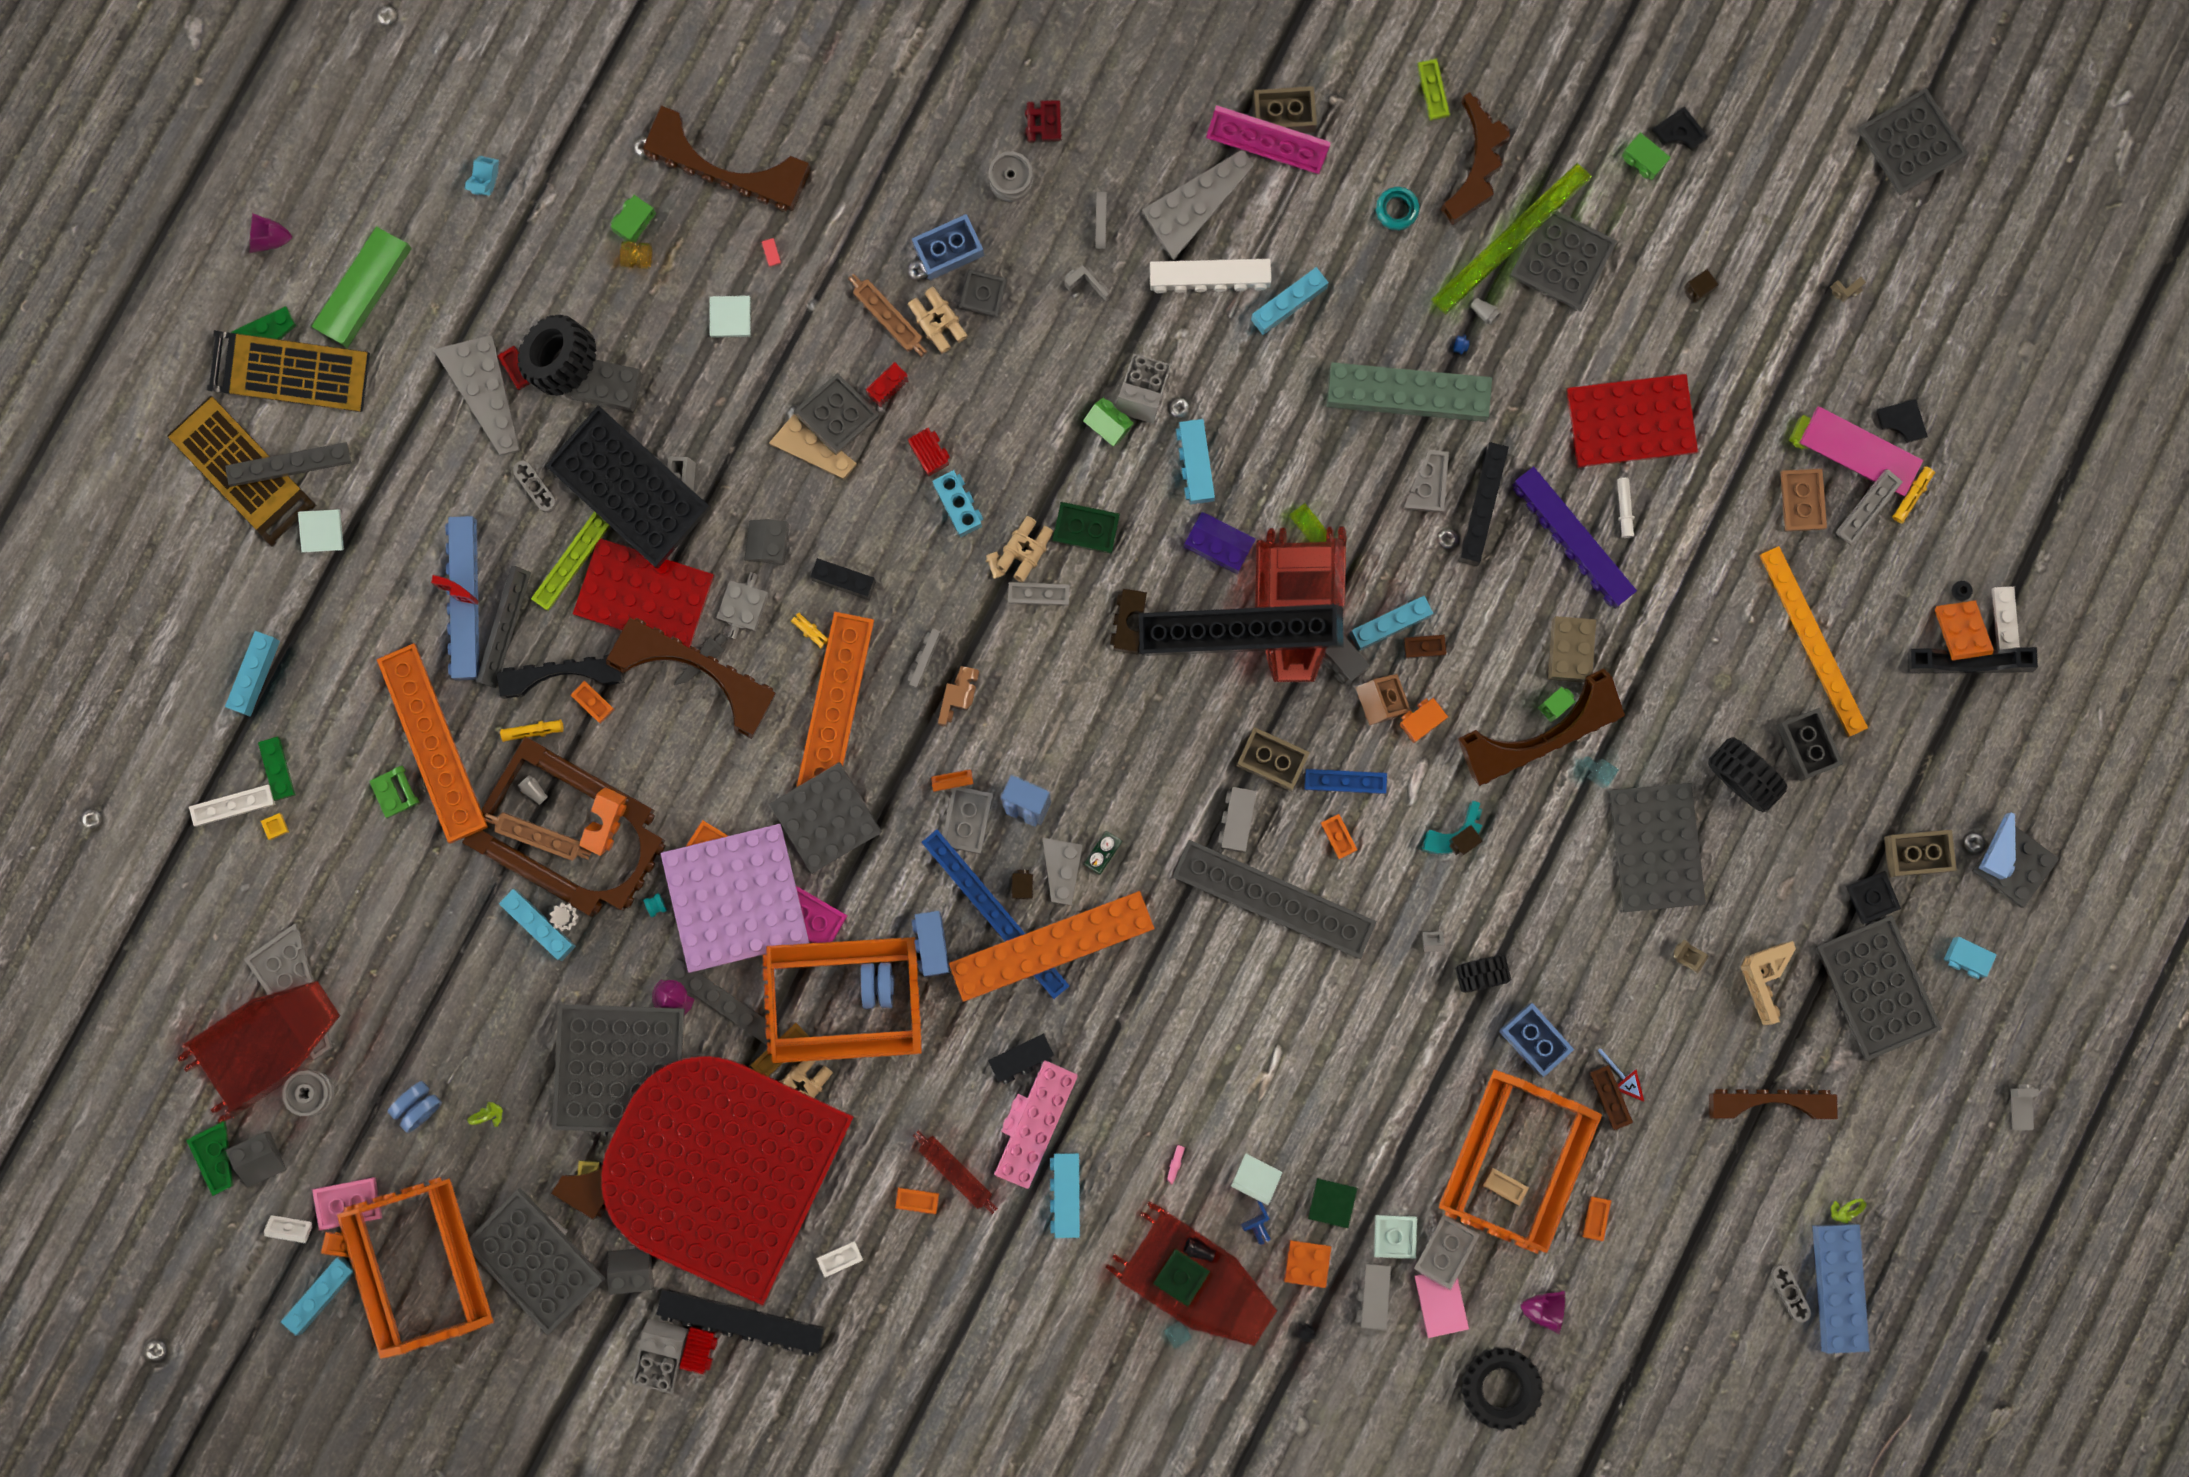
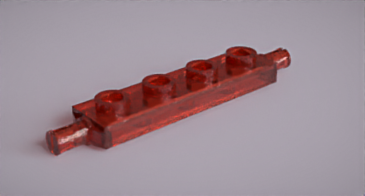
M919 1130L916 1133L921 1139L916 1134L913 1135L921 1144L918 1151L977 1209L984 1206L991 1214L998 1209L990 1201L992 1193L934 1136L926 1138Z

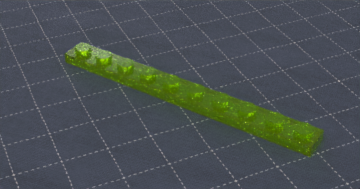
M1576 163L1431 299V302L1446 315L1592 179L1591 175Z

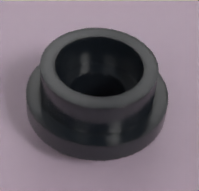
M1958 581L1953 585L1952 595L1955 599L1965 601L1972 596L1973 589L1967 581ZM1960 587L1965 588V594H1962L1960 592Z
M1307 1323L1297 1326L1296 1334L1306 1342L1315 1339V1329Z

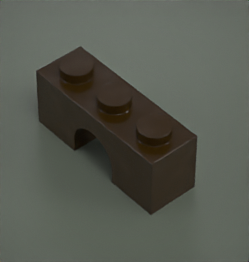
M1123 589L1122 594L1118 593L1116 605L1120 606L1119 614L1115 613L1113 622L1117 629L1116 634L1112 633L1110 645L1114 646L1113 651L1137 655L1139 632L1129 629L1126 620L1133 614L1144 613L1147 592Z

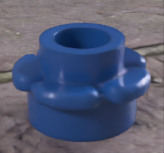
M1463 335V337L1457 336L1454 344V352H1459L1462 355L1463 352H1467L1469 347V340H1466V335Z

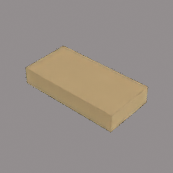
M1491 1168L1482 1185L1520 1206L1529 1187L1494 1168Z

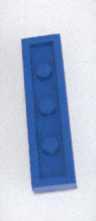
M1305 769L1304 790L1386 794L1387 773Z

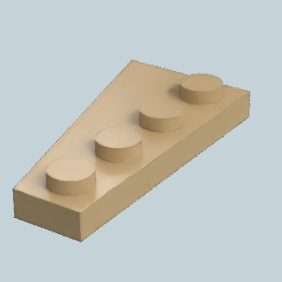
M795 414L792 415L769 442V445L777 447L792 456L794 455L843 480L857 465L855 461L842 451L835 455Z

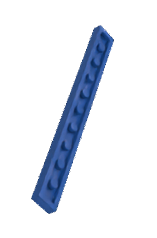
M937 829L921 842L1004 941L1025 934ZM1055 968L1034 975L1053 999L1069 987V984Z

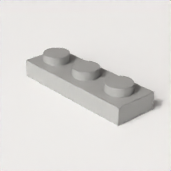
M1009 582L1008 604L1069 606L1070 585Z
M932 629L931 633L927 632L923 642L926 646L923 651H919L915 661L918 663L916 670L912 669L908 677L909 685L914 689H919L941 636V632L936 629Z

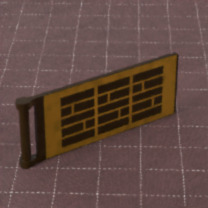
M209 396L167 435L171 442L271 547L277 543V539L299 520V511L313 510L317 506L289 476L233 487L229 486L226 465L270 456L213 396ZM303 499L305 503L269 535L267 531Z

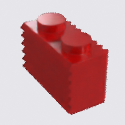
M894 362L866 388L867 395L879 407H882V404L888 402V399H891L894 393L900 391V388H903V385L908 383V376Z
M926 428L907 439L928 477L949 465L948 459H950V456L945 448L941 449L938 445L940 439L935 431L931 432L929 428Z
M690 1327L679 1369L702 1375L706 1373V1370L710 1371L713 1363V1358H710L711 1351L716 1350L719 1339L715 1337V1331L710 1332L699 1327Z

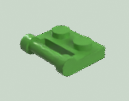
M404 766L396 767L392 771L369 781L387 819L420 803L418 797L414 796L404 774L406 772ZM392 778H398L407 798L406 802H402Z

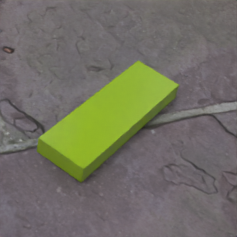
M1437 59L1418 62V72L1430 121L1450 117Z

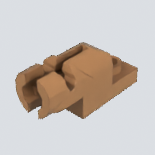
M960 666L959 673L954 682L956 685L947 683L938 720L940 726L947 727L948 722H952L954 711L951 710V707L966 711L973 703L976 687L969 682H976L978 680L979 670Z

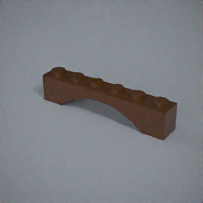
M1715 1089V1093H1709V1118L1735 1119L1739 1114L1753 1106L1775 1102L1793 1106L1812 1119H1838L1837 1094H1831V1090H1818V1094H1810V1090H1797V1094H1790L1789 1090H1777V1094H1769V1090H1756V1094H1748L1747 1089H1736V1094H1729L1728 1089Z

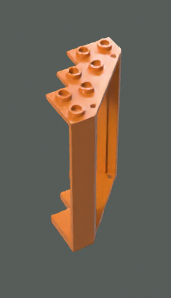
M915 937L766 946L767 954L763 955V967L767 968H763V980L768 981V984H764V993L768 998H764L765 1010H769V1013H766V1026L770 1025V1027H766V1039L771 1040V1042H767L768 1055H772V1063L922 1054ZM908 961L912 1031L778 1039L774 969Z
M1494 1069L1438 1208L1445 1210L1446 1216L1457 1219V1216L1461 1217V1222L1484 1231V1228H1488L1487 1233L1511 1243V1240L1514 1239L1516 1240L1515 1245L1536 1254L1539 1253V1250L1548 1253L1602 1114L1552 1091ZM1512 1087L1576 1113L1527 1238L1463 1212Z
M441 1177L429 1180V1185L424 1186V1183L401 1189V1194L398 1195L395 1192L373 1198V1203L370 1204L364 1201L343 1208L344 1212L337 1214L380 1359L401 1355L419 1347L429 1346L494 1323L450 1178L441 1180ZM428 1192L467 1321L401 1342L363 1212Z

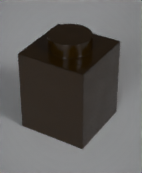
M1706 269L1687 282L1684 286L1685 294L1690 300L1693 299L1697 303L1714 291L1719 284L1709 270Z
M1470 825L1449 840L1451 843L1449 847L1455 855L1459 854L1462 857L1482 843L1483 840L1472 825Z
M1017 870V873H1012V899L1033 900V874H1029V870Z

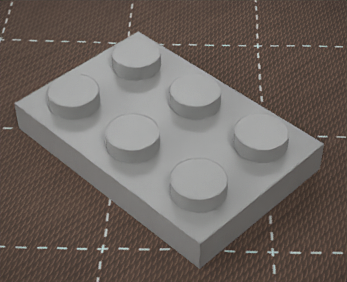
M963 787L952 789L943 837L954 849L981 854L993 793Z
M1443 1214L1414 1270L1451 1290L1480 1234Z

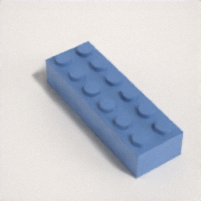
M1013 775L1010 776L1001 796L1003 808L1007 815L1016 819L1018 816L1023 817L1025 823L1034 827L1037 824L1042 825L1051 805L1049 791Z
M1854 1223L1813 1225L1822 1352L1828 1354L1870 1352L1860 1225Z

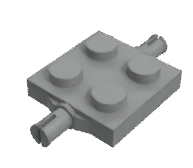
M750 572L747 583H737L729 580L717 615L718 620L731 625L728 638L736 640L739 629H749L756 632L769 593L759 590L754 586L758 576L755 573Z

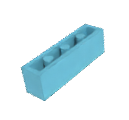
M1317 267L1255 311L1252 314L1251 321L1262 335L1266 334L1325 291L1328 281Z
M1204 420L1179 422V428L1176 429L1177 441L1181 440L1182 448L1178 449L1179 458L1184 460L1185 466L1181 468L1182 478L1187 480V487H1184L1185 498L1190 500V505L1214 502L1215 495Z
M1424 595L1351 630L1349 634L1359 652L1430 618L1434 613Z
M257 631L254 632L226 702V708L251 717L280 643L278 639Z
M512 889L499 903L557 960L563 961L576 947L558 928L554 929L553 923L549 922L518 890Z
M1054 1153V1158H1050V1170H1054V1179H1050V1191H1054V1200H1050V1212H1055V1221H1051V1233H1055V1238H1080L1079 1153Z
M337 1257L282 1319L281 1323L295 1336L302 1334L354 1275L352 1264L345 1257Z

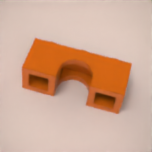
M606 787L597 793L591 812L601 817L603 825L595 822L590 823L584 829L579 846L599 856L611 850L614 844L613 835L617 833L620 827L619 818L623 816L626 810V805L624 804L627 797Z

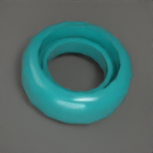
M1396 186L1388 188L1380 195L1376 203L1378 220L1390 230L1400 231L1409 228L1415 223L1419 215L1420 206L1418 199L1412 191L1405 187ZM1400 198L1406 201L1409 207L1408 215L1402 219L1390 217L1387 213L1386 205L1391 199Z

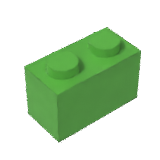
M1641 132L1622 154L1624 161L1628 165L1636 167L1644 178H1649L1651 181L1671 158Z
M633 195L631 199L628 198L625 201L621 213L614 216L610 227L614 233L634 245L656 215V212L652 206Z
M1104 397L1094 404L1083 420L1113 447L1124 438L1134 424L1126 414L1121 413L1114 407L1112 402Z
M1560 687L1537 708L1550 722H1553L1575 703L1574 695L1569 689Z

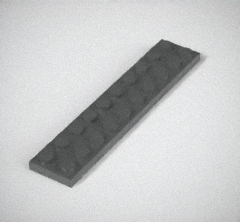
M1188 840L1172 877L1358 959L1362 958L1377 922L1191 840Z

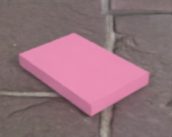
M376 1178L313 1189L319 1231L340 1227L337 1214L344 1212V1207L367 1201V1204L373 1203L372 1199L379 1197ZM381 1208L363 1212L365 1222L381 1219Z
M1422 1274L1414 1276L1428 1338L1469 1329L1458 1278L1452 1289L1449 1290Z

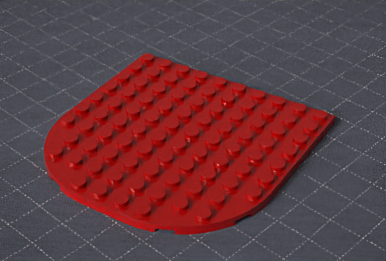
M696 1056L675 1061L656 1071L638 1088L631 1098L609 1143L601 1174V1186L606 1209L617 1229L621 1231L629 1242L640 1250L763 1306L849 1128L853 1116L730 1059L714 1056Z

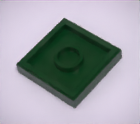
M1317 1178L1308 1219L1349 1228L1358 1188Z
M1175 1248L1153 1284L1188 1307L1210 1271Z

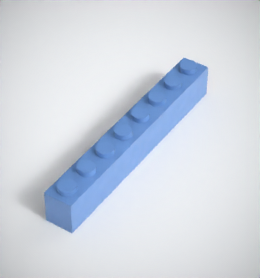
M473 516L448 517V523L445 524L446 535H449V543H446V554L449 555L446 573L451 581L462 586L478 600L477 520ZM450 595V603H447V614L450 615L447 632L448 635H451V643H448V655H451L448 673L455 681L476 680L480 670L479 606L457 601Z

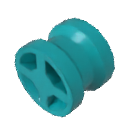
M656 893L652 898L643 899L651 918L655 917L659 912L664 913L667 911L660 893Z

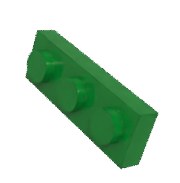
M277 736L258 742L274 801L295 796L280 737Z

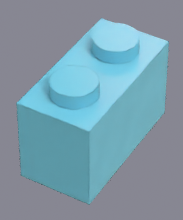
M1954 937L1944 960L1949 962L1948 966L1957 970L1962 968L1968 971L1967 975L1979 979V977L1988 976L1997 954L1961 937Z

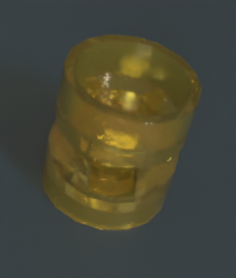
M622 241L620 248L621 267L633 268L637 265L639 269L651 268V243L640 242L638 245H635L634 242Z

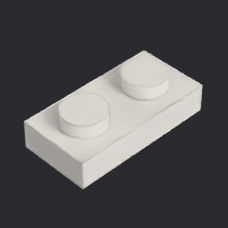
M271 1215L264 1230V1235L306 1243L312 1229V1222Z
M855 1241L816 1258L824 1277L863 1261Z

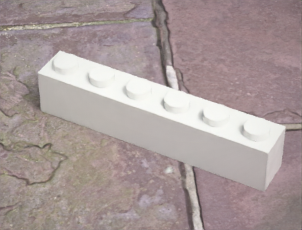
M1270 259L1150 262V291L1155 290V293H1165L1167 290L1183 293L1195 289V292H1205L1207 289L1223 292L1235 288V291H1245L1247 288L1263 291L1270 288L1271 285Z

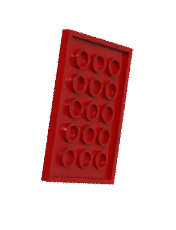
M1687 374L1566 389L1577 468L1698 453Z
M600 538L595 546L573 615L619 630L624 629L629 618L634 620L639 618L646 623V626L662 630L664 635L669 638H678L683 642V645L689 648L715 575L667 559L657 569L636 549Z

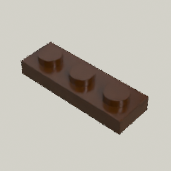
M1606 1065L1589 1072L1612 1129L1615 1131L1632 1124V1118L1610 1066Z

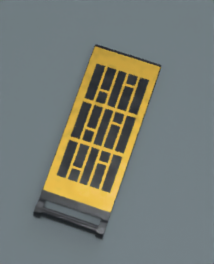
M214 330L213 337H215L210 382L207 385L206 391L363 412L370 359L369 352ZM223 338H227L228 348L222 387L218 386Z

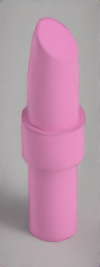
M1177 1145L1173 1160L1170 1163L1167 1180L1171 1185L1174 1183L1178 1169H1180L1181 1159L1185 1147Z

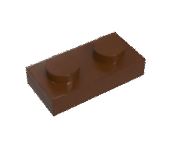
M1445 635L1407 637L1403 639L1405 659L1447 655Z

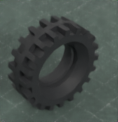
M1494 1347V1349L1482 1351V1354L1472 1358L1473 1361L1470 1365L1466 1366V1373L1462 1376L1463 1387L1461 1388V1393L1463 1394L1465 1405L1477 1420L1490 1428L1504 1431L1505 1429L1514 1430L1517 1429V1426L1526 1425L1531 1417L1534 1418L1536 1416L1537 1408L1542 1405L1541 1397L1544 1395V1390L1542 1389L1543 1380L1539 1375L1538 1368L1528 1357L1510 1348ZM1500 1368L1514 1372L1519 1378L1521 1385L1517 1401L1511 1406L1504 1408L1489 1404L1483 1394V1382L1486 1376L1493 1370Z

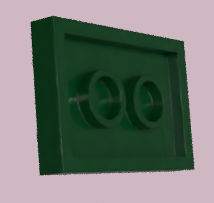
M1060 502L1052 542L1112 554L1120 514Z

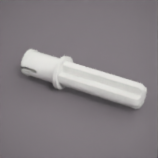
M1620 478L1617 480L1620 509L1618 520L1621 521L1622 538H1633V519H1635V516H1632L1629 478Z

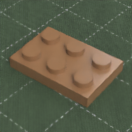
M1822 469L1781 471L1785 532L1827 529Z

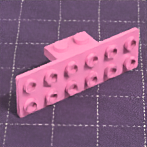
M1044 1061L1028 1098L1017 1094L1001 1131L1011 1137L995 1171L997 1177L1027 1189L1030 1187L1078 1077L1077 1074Z

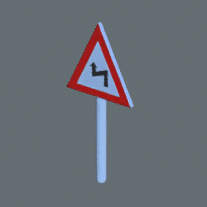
M1599 1048L1598 1052L1622 1078V1081L1617 1084L1620 1092L1645 1102L1637 1070L1635 1069L1625 1077L1604 1051Z

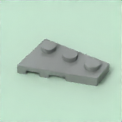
M1428 451L1403 509L1444 512L1449 452Z
M1043 838L1051 902L1072 906L1083 845Z

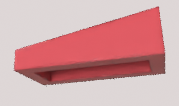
M774 238L761 241L769 267L781 264Z

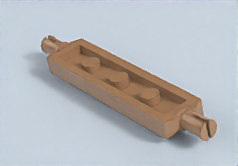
M852 274L848 280L856 287L853 291L854 296L907 352L914 349L920 357H923L927 351L919 344L922 336L868 279L861 282L855 274Z
M504 812L498 817L488 813L485 815L484 820L495 825L496 833L572 861L577 856L589 860L591 852L581 849L579 846L580 841Z

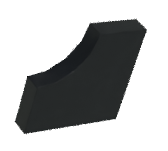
M1685 106L1652 129L1663 146L1669 143H1680L1693 150L1708 139L1707 134Z
M1916 399L1876 410L1881 429L1897 431L1904 437L1906 443L1928 437Z

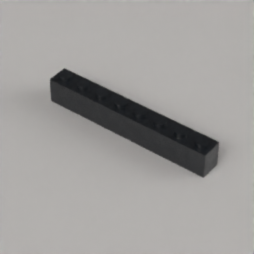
M669 1289L662 1290L656 1315L661 1316L660 1319L673 1322V1319L680 1320L681 1325L693 1327V1324L700 1325L702 1330L713 1332V1329L722 1331V1335L731 1337L734 1334L742 1335L741 1339L753 1342L754 1339L762 1340L761 1344L767 1346H774L775 1343L782 1345L784 1350L794 1351L795 1348L803 1350L802 1354L809 1356L820 1353L826 1327Z

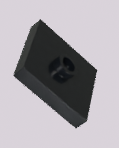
M1885 871L1846 886L1862 924L1901 909Z

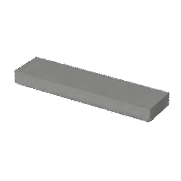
M1885 469L1835 533L1849 545H1853L1903 481L1891 471Z

